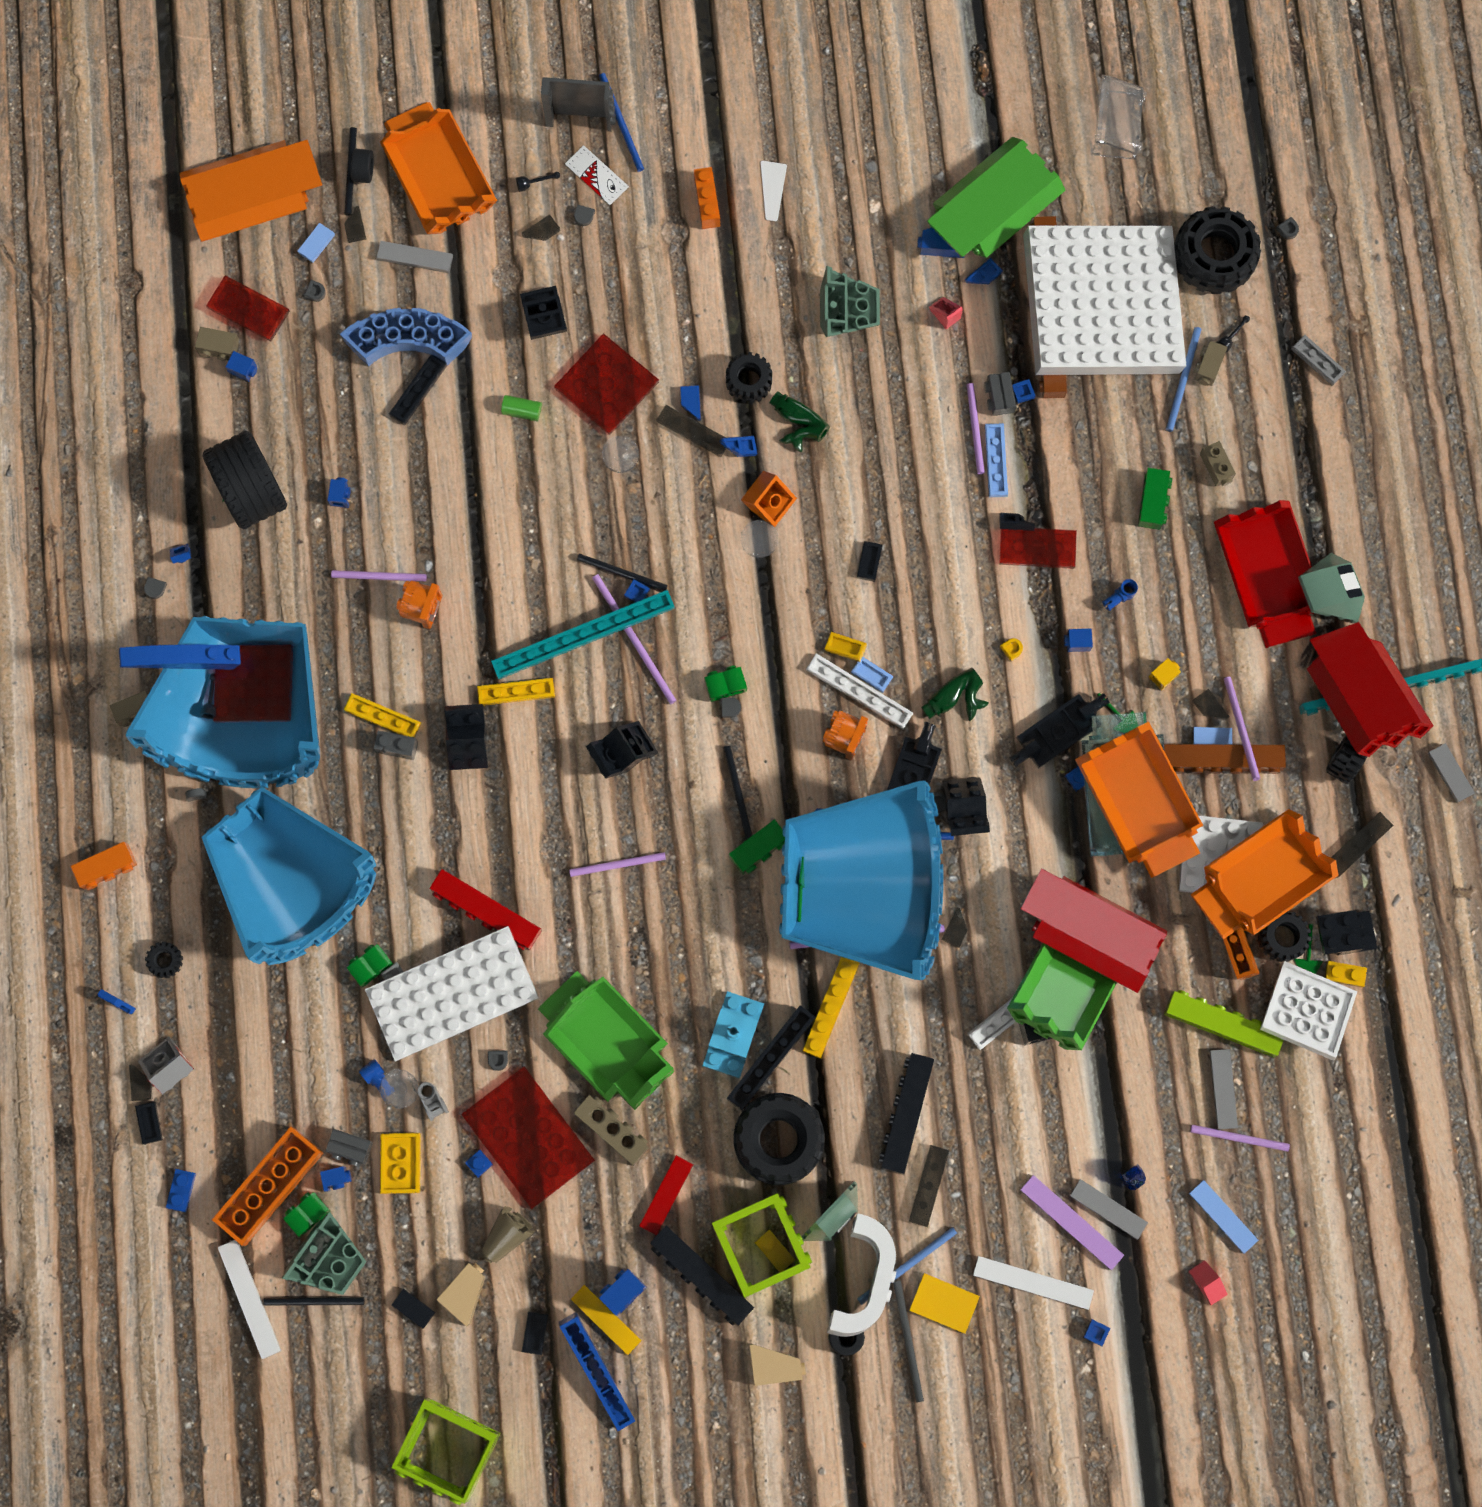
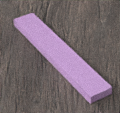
M1034 1175L1020 1189L1022 1193L1108 1269L1112 1270L1123 1258V1253Z

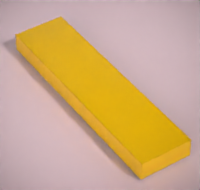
M553 678L477 686L478 702L483 704V706L555 698Z
M353 693L350 694L343 709L349 714L399 735L415 738L421 726V722Z
M585 1284L571 1298L627 1355L642 1341Z

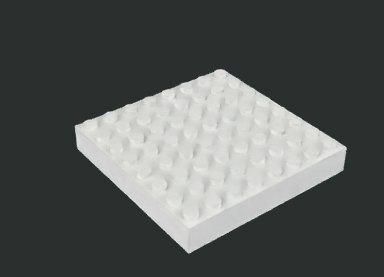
M1028 226L1023 234L1036 375L1180 374L1186 367L1172 226Z

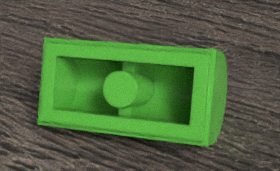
M505 395L501 413L538 422L542 402Z

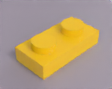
M1327 961L1325 978L1339 984L1363 988L1365 987L1367 968Z
M770 1229L754 1242L779 1272L784 1271L795 1261Z

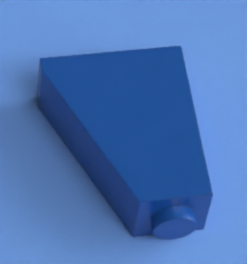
M932 227L923 230L922 237H918L917 248H921L920 255L964 258Z

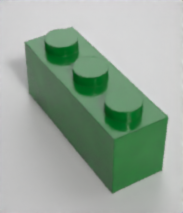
M1147 468L1138 527L1160 530L1162 525L1166 524L1167 513H1164L1165 506L1168 507L1170 501L1167 491L1171 489L1173 479L1170 478V471Z
M774 819L729 853V858L742 875L746 872L748 874L752 873L757 869L756 865L761 861L764 863L773 856L771 853L776 849L778 851L782 850V846L785 844L783 829Z

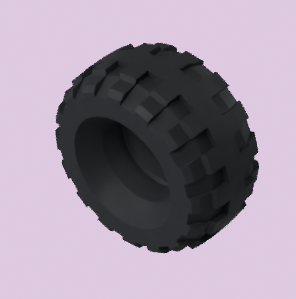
M1212 206L1205 208L1203 211H1197L1183 223L1175 239L1174 248L1177 271L1183 275V280L1188 285H1194L1198 291H1209L1211 294L1232 292L1239 286L1244 285L1255 271L1261 254L1260 236L1255 232L1254 224L1250 220L1247 221L1244 218V214L1239 211L1233 212L1230 208L1223 206L1221 208ZM1211 236L1222 237L1232 245L1234 256L1224 261L1214 260L1205 254L1201 242L1203 239Z
M771 1093L755 1099L744 1108L735 1124L733 1144L738 1161L752 1177L766 1184L786 1185L801 1180L815 1168L823 1153L824 1130L819 1116L807 1102L791 1094ZM773 1121H785L797 1133V1146L795 1150L783 1158L771 1157L761 1147V1132L767 1124Z

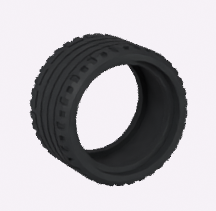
M245 430L237 436H232L231 439H226L222 443L204 450L202 454L204 462L239 528L247 529L251 525H255L259 521H263L269 516H273L277 512L286 509L287 502L251 432Z

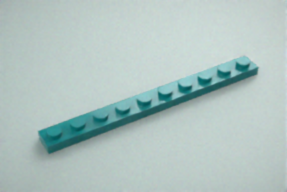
M665 590L491 662L500 680L673 610L675 606L669 591Z
M1482 659L1404 679L1409 687L1417 686V688H1423L1428 686L1430 682L1435 681V684L1447 681L1446 678L1453 677L1454 679H1459L1470 672L1472 675L1482 672ZM1324 698L1302 703L1299 706L1300 714L1307 713V716L1319 713L1318 710L1321 709L1331 710Z

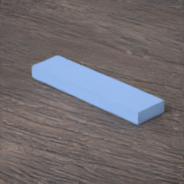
M1004 423L985 424L989 498L1008 497Z
M1204 1180L1188 1193L1243 1254L1259 1241Z

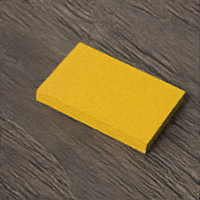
M421 1133L380 1134V1194L420 1193Z
M924 1273L909 1311L966 1334L980 1296Z

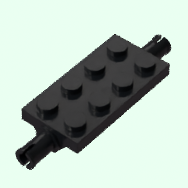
M1102 693L1093 701L1086 702L1078 694L1018 735L1016 738L1023 748L1010 756L1009 759L1011 762L1014 761L1013 765L1017 767L1030 758L1039 769L1099 728L1102 724L1096 717L1097 711L1109 704V699H1105L1106 695Z
M924 722L920 737L917 739L905 737L887 790L918 781H926L930 785L942 751L941 748L932 745L931 742L936 725L931 724L928 731L930 723Z

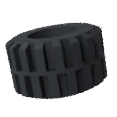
M748 352V355L740 353L739 358L736 355L733 358V362H729L728 368H726V387L729 390V394L735 396V400L739 401L742 399V403L746 404V401H750V404H753L754 400L759 402L762 400V396L765 398L768 392H770L772 369L770 363H766V358H760V354L756 353L754 356L752 352ZM745 371H753L759 375L760 379L753 385H745L739 381L738 377Z
M1345 736L1332 755L1326 767V773L1348 784L1355 778L1366 761L1367 756L1357 754L1349 739Z
M1286 912L1259 931L1258 941L1261 940L1259 946L1264 948L1265 951L1263 953L1265 955L1269 954L1272 960L1277 959V962H1289L1305 953V950L1309 947L1308 943L1311 941V937H1309L1311 930L1307 929L1308 923L1307 921H1302V916H1296L1295 912ZM1285 926L1293 932L1294 944L1291 947H1283L1278 944L1275 939V929L1277 927Z

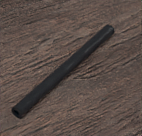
M351 127L349 131L344 215L347 216L352 215L354 182L351 179V160L353 151L356 148L357 128Z
M580 553L578 555L577 561L630 580L634 579L641 584L660 591L667 590L668 585Z
M731 746L723 747L745 839L747 840L753 835Z
M364 1297L264 1298V1306L364 1305L365 1303Z

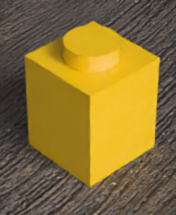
M1167 658L1151 672L1149 678L1162 691L1181 673L1180 667L1175 661Z

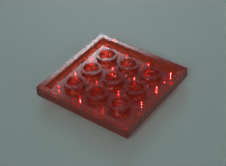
M603 333L555 384L554 389L606 433L611 435L659 383V379Z
M292 645L239 646L241 660L239 666L233 670L215 669L214 706L216 708V717L213 718L215 723L291 721Z

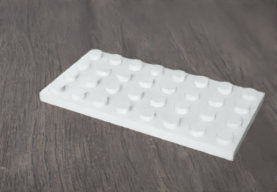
M509 926L365 989L394 1061L401 1060L539 999Z

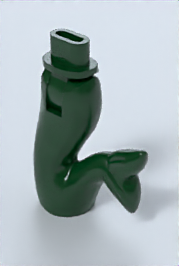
M777 391L769 402L775 407L774 410L778 411L779 415L786 421L807 425V427L799 428L779 439L784 444L792 443L793 447L799 452H802L803 438H810L820 442L830 429V425L816 412L794 398L788 397L786 394L783 395Z
M971 667L945 683L930 699H927V703L921 708L929 719L935 715L939 716L942 713H946L956 705L965 689L966 711L968 720L971 721L975 717L977 709L985 708L989 702L976 698V694L983 685V681Z

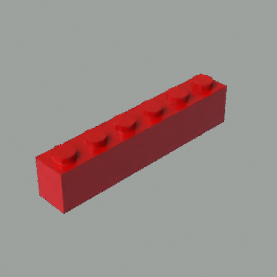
M441 869L429 888L433 892V897L440 901L443 899L450 902L448 905L456 911L462 909L466 912V917L473 921L477 918L482 921L481 925L490 931L492 928L498 931L509 926L517 947L523 951L525 948L531 950L542 932L540 927Z

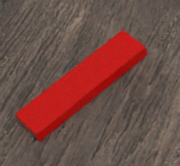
M677 1155L675 1156L639 1225L641 1228L657 1236L694 1164Z

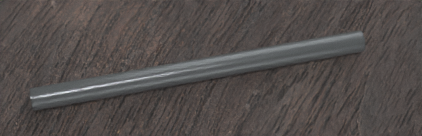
M901 1280L894 1281L893 1285L916 1403L923 1402L924 1398Z

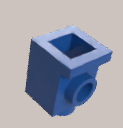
M341 477L331 479L327 500L330 506L349 508L347 498H350L351 488L348 487L347 479Z
M344 1166L320 1172L324 1192H330V1187H333V1190L344 1188V1184L352 1181L350 1170H346Z

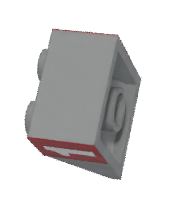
M170 1036L138 1061L147 1079L162 1095L194 1070L190 1061Z

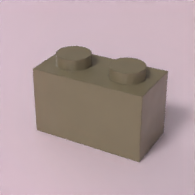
M200 327L195 349L202 357L210 358L212 356L227 362L233 351L237 352L240 340L236 333Z

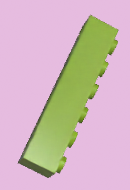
M1182 990L1171 993L1164 1012L1165 1016L1275 1058L1279 1055L1284 1040L1260 1030L1262 1021L1253 1018L1248 1020L1244 1018L1245 1015L1239 1012L1225 1011L1226 1008L1221 1005H1209L1207 1000L1196 997V999L1191 998L1189 993Z

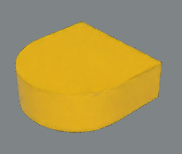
M1011 638L1000 645L1001 650L1011 662L1019 657L1023 651L1021 641L1015 638Z

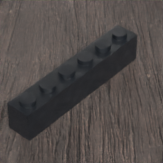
M800 1005L732 1090L727 1100L742 1112L816 1017Z
M911 1053L910 1057L906 1056L903 1068L907 1070L905 1076L901 1075L898 1087L902 1089L900 1095L896 1094L893 1106H896L895 1114L891 1113L888 1125L891 1126L890 1133L885 1134L883 1144L886 1145L885 1153H880L878 1161L881 1164L880 1169L901 1175L905 1174L934 1063L933 1058Z
M667 1225L650 1242L653 1246L651 1250L658 1257L663 1255L667 1259L665 1263L673 1271L677 1268L682 1273L680 1277L688 1285L692 1282L697 1287L695 1291L702 1298L707 1296L711 1300L709 1304L717 1312L721 1309L726 1314L724 1318L732 1326L735 1323L739 1326L755 1308Z

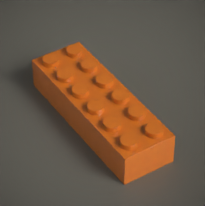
M290 1127L214 1216L212 1221L240 1245L246 1246L321 1158L324 1152L296 1128Z

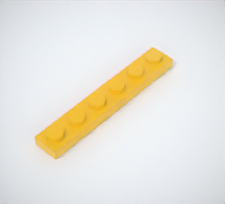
M844 957L840 958L803 1052L821 1059L860 962Z

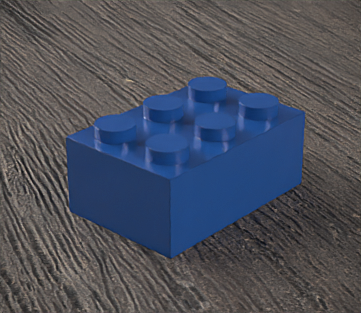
M622 1269L614 1277L616 1281L612 1285L607 1284L600 1291L602 1295L599 1299L616 1316H619L647 1288L630 1269L626 1271Z

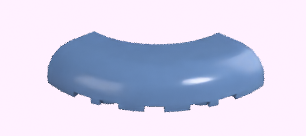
M394 308L386 310V312L371 314L370 317L361 321L358 320L340 333V336L349 348L368 366L388 354L400 351H418L430 354L448 366L467 347L472 338V333L457 321L451 320L440 313L436 314L420 308Z

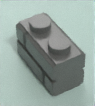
M1010 372L988 375L987 381L984 382L985 393H989L990 399H987L988 410H992L993 416L1014 413L1016 403Z
M378 730L374 750L376 753L414 760L418 741L414 737Z
M333 1129L326 1152L330 1153L329 1157L341 1160V1157L349 1159V1164L359 1167L360 1163L366 1164L373 1142Z

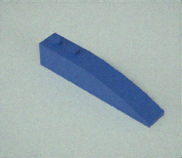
M153 645L119 648L120 668L233 670L241 664L239 645Z
M577 1312L559 1321L560 1329L617 1431L635 1422L630 1409Z

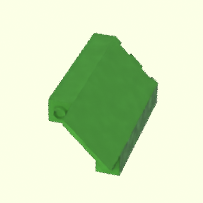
M1011 137L933 203L936 210L935 214L927 220L928 224L961 257H964L972 250L975 255L987 258L1066 191L1059 175L1055 171L1051 173L1044 166L1046 162L1037 153L1032 154L1026 148L1028 144L1024 140Z
M1042 943L1007 1009L1016 1022L1021 1025L1025 1022L1035 1028L1034 1032L1042 1037L1055 1039L1060 1042L1058 1046L1063 1049L1082 1051L1117 982Z

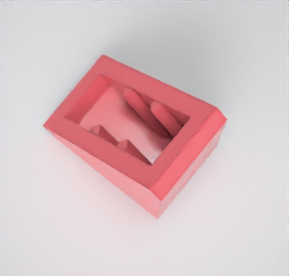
M945 297L940 298L929 306L930 311L945 329H948L961 319L962 307Z
M1205 1260L1188 1271L1210 1305L1228 1295L1220 1277Z

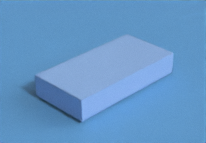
M319 223L298 249V253L314 263L335 236V233Z
M862 657L861 662L856 663L851 671L853 675L881 693L885 691L893 679L891 674Z
M1194 727L1193 744L1232 745V728Z

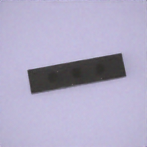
M665 405L657 418V422L719 457H722L727 449L720 443L721 438L726 437L668 405Z
M1381 812L1375 815L1331 857L1337 863V878L1394 826Z
M930 1145L908 1222L928 1227L950 1150Z

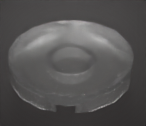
M614 436L607 440L603 446V462L613 472H628L638 463V446L629 437Z
M756 520L747 524L742 531L741 544L748 555L755 558H763L775 551L778 545V534L773 525L764 520Z
M396 1069L383 1077L379 1091L381 1098L387 1105L402 1109L407 1108L416 1100L419 1086L411 1073L406 1070Z

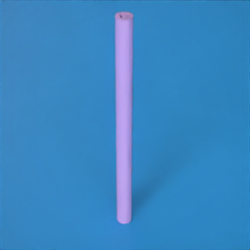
M1225 677L1224 683L1253 781L1260 780V775L1231 677Z

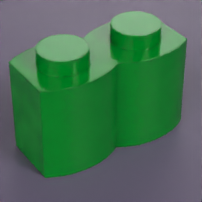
M735 665L725 668L724 672L712 671L707 674V677H704L711 702L747 692L748 689L741 667L736 668Z
M378 944L368 946L364 950V955L361 957L356 956L348 962L349 966L347 969L361 988L393 965Z
M309 1192L300 1199L301 1203L296 1208L292 1206L284 1213L286 1215L283 1218L284 1221L300 1238L331 1211L315 1192L311 1194Z

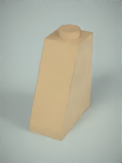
M468 1263L437 1299L466 1327L472 1322L486 1277L482 1274L484 1270L477 1263L474 1265Z
M750 1345L755 1386L803 1380L802 1375H806L805 1363H801L799 1358L758 1345Z

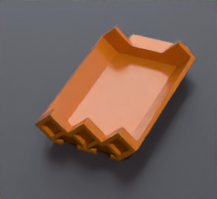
M426 102L384 123L388 132L380 141V144L427 234H441L447 231V226L454 223L460 225L470 220L469 216L477 212L481 215L497 202L450 109L438 108L434 110L431 103Z
M308 139L288 146L285 140L179 173L201 242L307 209L306 202H309L305 191L322 186Z
M1149 722L1075 759L1129 863L1135 860L1138 863L1143 861L1150 877L1153 878L1200 854L1192 836L1198 833L1196 829L1202 827L1203 824Z
M1288 809L1205 866V879L1207 883L1190 895L1223 940L1239 928L1255 935L1337 877V863L1335 859L1322 853L1319 837L1305 831L1303 816Z

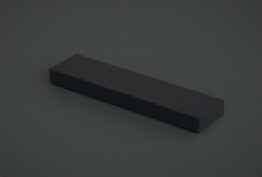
M430 355L392 408L389 416L406 425L447 367L446 363Z

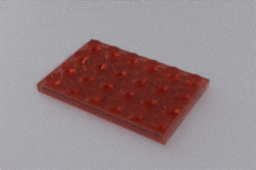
M525 1066L461 1114L531 1209H534L595 1162V1159Z

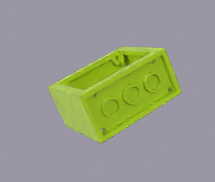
M778 1193L712 1223L744 1298L811 1268L809 1265L812 1263L808 1251L804 1253L801 1247L804 1244L800 1233H795L793 1229L796 1226L791 1214L787 1215L785 1208L788 1207L783 1196L779 1197ZM770 1206L771 1210L776 1209L798 1260L795 1261L796 1266L752 1285L751 1282H746L724 1231L728 1230L726 1225Z
M427 1398L424 1399L391 1468L395 1469V1474L400 1477L406 1478L409 1476L413 1478V1483L421 1487L426 1485L431 1487V1491L439 1496L444 1494L450 1496L449 1500L455 1504H465L469 1501L501 1433ZM430 1414H436L488 1441L467 1486L462 1485L458 1487L410 1463L411 1459L409 1457Z

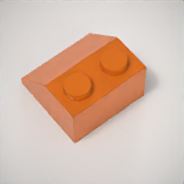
M763 471L741 500L753 513L775 527L797 497L777 475Z

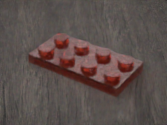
M226 275L206 305L211 311L270 342L290 312L289 308Z
M1035 528V531L1001 529L999 565L1075 569L1077 530Z

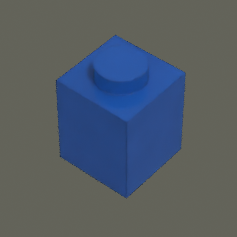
M233 351L226 369L229 374L249 382L251 377H254L257 372V365L254 359Z
M1092 628L1069 629L1067 635H1064V646H1067L1068 652H1090L1093 647Z

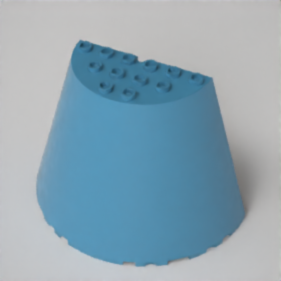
M193 617L177 645H239L241 664L233 670L163 668L126 732L129 742L136 749L140 746L143 749V755L152 758L154 762L165 768L171 765L178 768L177 770L185 776L198 778L205 782H209L210 778L220 780L219 785L257 789L261 787L268 788L269 784L276 783V787H282L285 784H295L298 778L302 776L306 778L311 776L319 764L320 746L306 624L300 622L284 623L282 621L266 622L264 620L249 623L246 619ZM215 673L217 679L214 683L212 704L216 708V717L214 719H206L200 716L202 706L208 703L211 684L210 675Z
M926 781L914 782L786 820V825L783 826L785 844L782 846L784 864L781 867L782 876H785V884H781L783 903L780 905L782 923H780L779 932L782 938L914 980H924L926 978L925 975H929L930 968H932L935 960L931 953L932 949L938 947L941 927L938 921L939 915H942L943 864H940V854H943L941 829L939 825H936L934 816H938L937 805L934 801L933 792H929L931 787ZM802 857H804L805 887L802 890L801 922H798L799 877Z

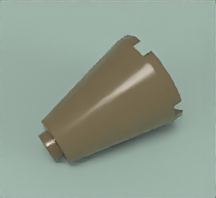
M505 1206L500 1211L481 1250L483 1253L482 1257L489 1263H497L535 1232L531 1230L533 1227L528 1220L518 1212L516 1214L511 1213L512 1208Z

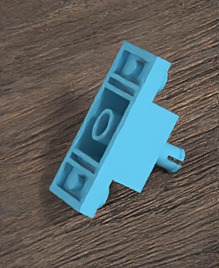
M727 991L708 1045L703 1067L740 1079L764 1003Z

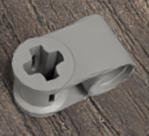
M429 1082L422 1083L418 1088V1095L430 1121H433L435 1117L444 1112L446 1114L449 1113L435 1085ZM425 1086H431L433 1090L429 1097H425L422 1093Z

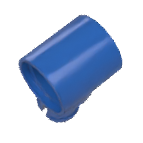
M1132 579L1124 580L1121 586L1115 590V593L1102 601L1104 607L1107 606L1106 609L1108 611H1111L1120 602L1131 600L1138 590L1137 583ZM1125 586L1131 587L1132 590H1133V592H1132V593H1127V592H1125V591H1124V587H1125Z
M375 1059L359 1070L364 1080L369 1085H374L384 1098H387L394 1092L384 1079V1070Z

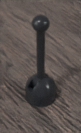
M554 172L552 175L531 180L525 176L516 177L519 192L527 190L531 183L551 178L558 179L560 178V173Z
M1245 315L1243 321L1229 337L1223 336L1216 342L1228 347L1226 353L1233 345L1232 338L1245 323L1250 321V317Z
M215 673L210 675L211 684L208 703L202 706L200 716L206 719H214L216 717V708L212 704L214 683L217 679Z

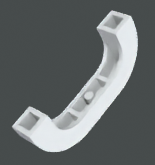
M859 1213L854 1218L850 1237L868 1242L876 1253L877 1261L864 1310L855 1314H848L837 1310L831 1313L827 1333L836 1336H854L869 1329L882 1314L886 1302L890 1301L892 1291L889 1290L890 1283H894L896 1271H893L896 1251L891 1235L877 1220Z

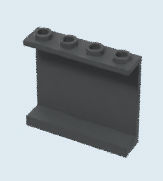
M542 77L541 99L546 127H553L555 114L604 117L607 122V130L611 132L612 125L616 123L613 90L610 89L609 82Z

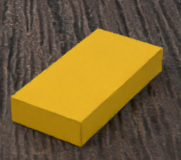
M831 632L824 649L827 652L861 662L867 644Z

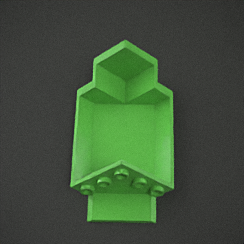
M577 971L538 1008L549 1020L546 1025L547 1030L543 1035L607 1102L619 1093L636 1110L665 1079L675 1072L674 1068L659 1054L668 1043L604 977L597 981L593 979L589 983Z

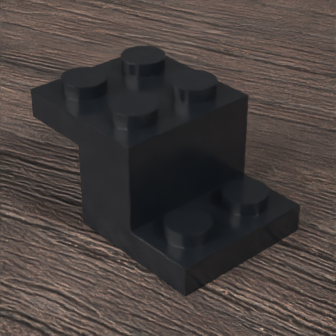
M556 286L520 294L531 340L567 332Z
M483 704L445 706L446 748L449 769L488 768L486 750L487 730Z
M639 721L616 727L603 739L590 742L586 746L590 756L594 759L605 779L629 772L642 760L658 754Z
M968 777L967 779L942 781L945 795L946 819L951 836L990 832L986 810V794L981 778Z
M1356 910L1316 917L1323 955L1336 953L1337 955L1378 949L1370 911L1356 912Z

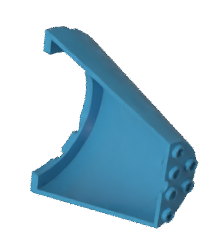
M263 787L255 790L249 798L238 804L233 815L224 816L218 824L208 829L206 834L201 837L244 952L249 960L257 964L266 962L268 965L284 963L307 954L305 949L315 944L318 947L329 940L353 918L351 912L357 905L361 907L364 904L376 878V872L374 871L376 862L367 850Z

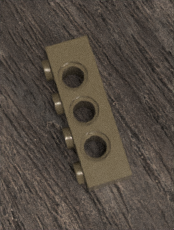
M589 1095L576 1109L574 1114L634 1166L649 1149L646 1145L648 1141L640 1134L638 1137L631 1132L633 1128L624 1121L622 1124L618 1121L619 1115L611 1108L607 1111L602 1107L604 1102L596 1095L593 1098ZM595 1111L603 1112V1119L601 1121L593 1120V1113ZM610 1124L618 1125L616 1134L608 1133L607 1128ZM625 1137L633 1139L631 1147L626 1148L622 1145V1140Z

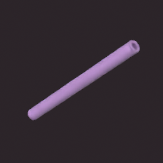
M969 383L966 386L977 474H984L974 384Z
M332 570L331 572L332 578L412 580L423 582L427 580L426 574Z
M665 852L569 870L570 876L574 877L666 860Z
M1191 1125L1190 1130L1191 1133L1287 1152L1290 1147L1288 1143L1197 1125Z

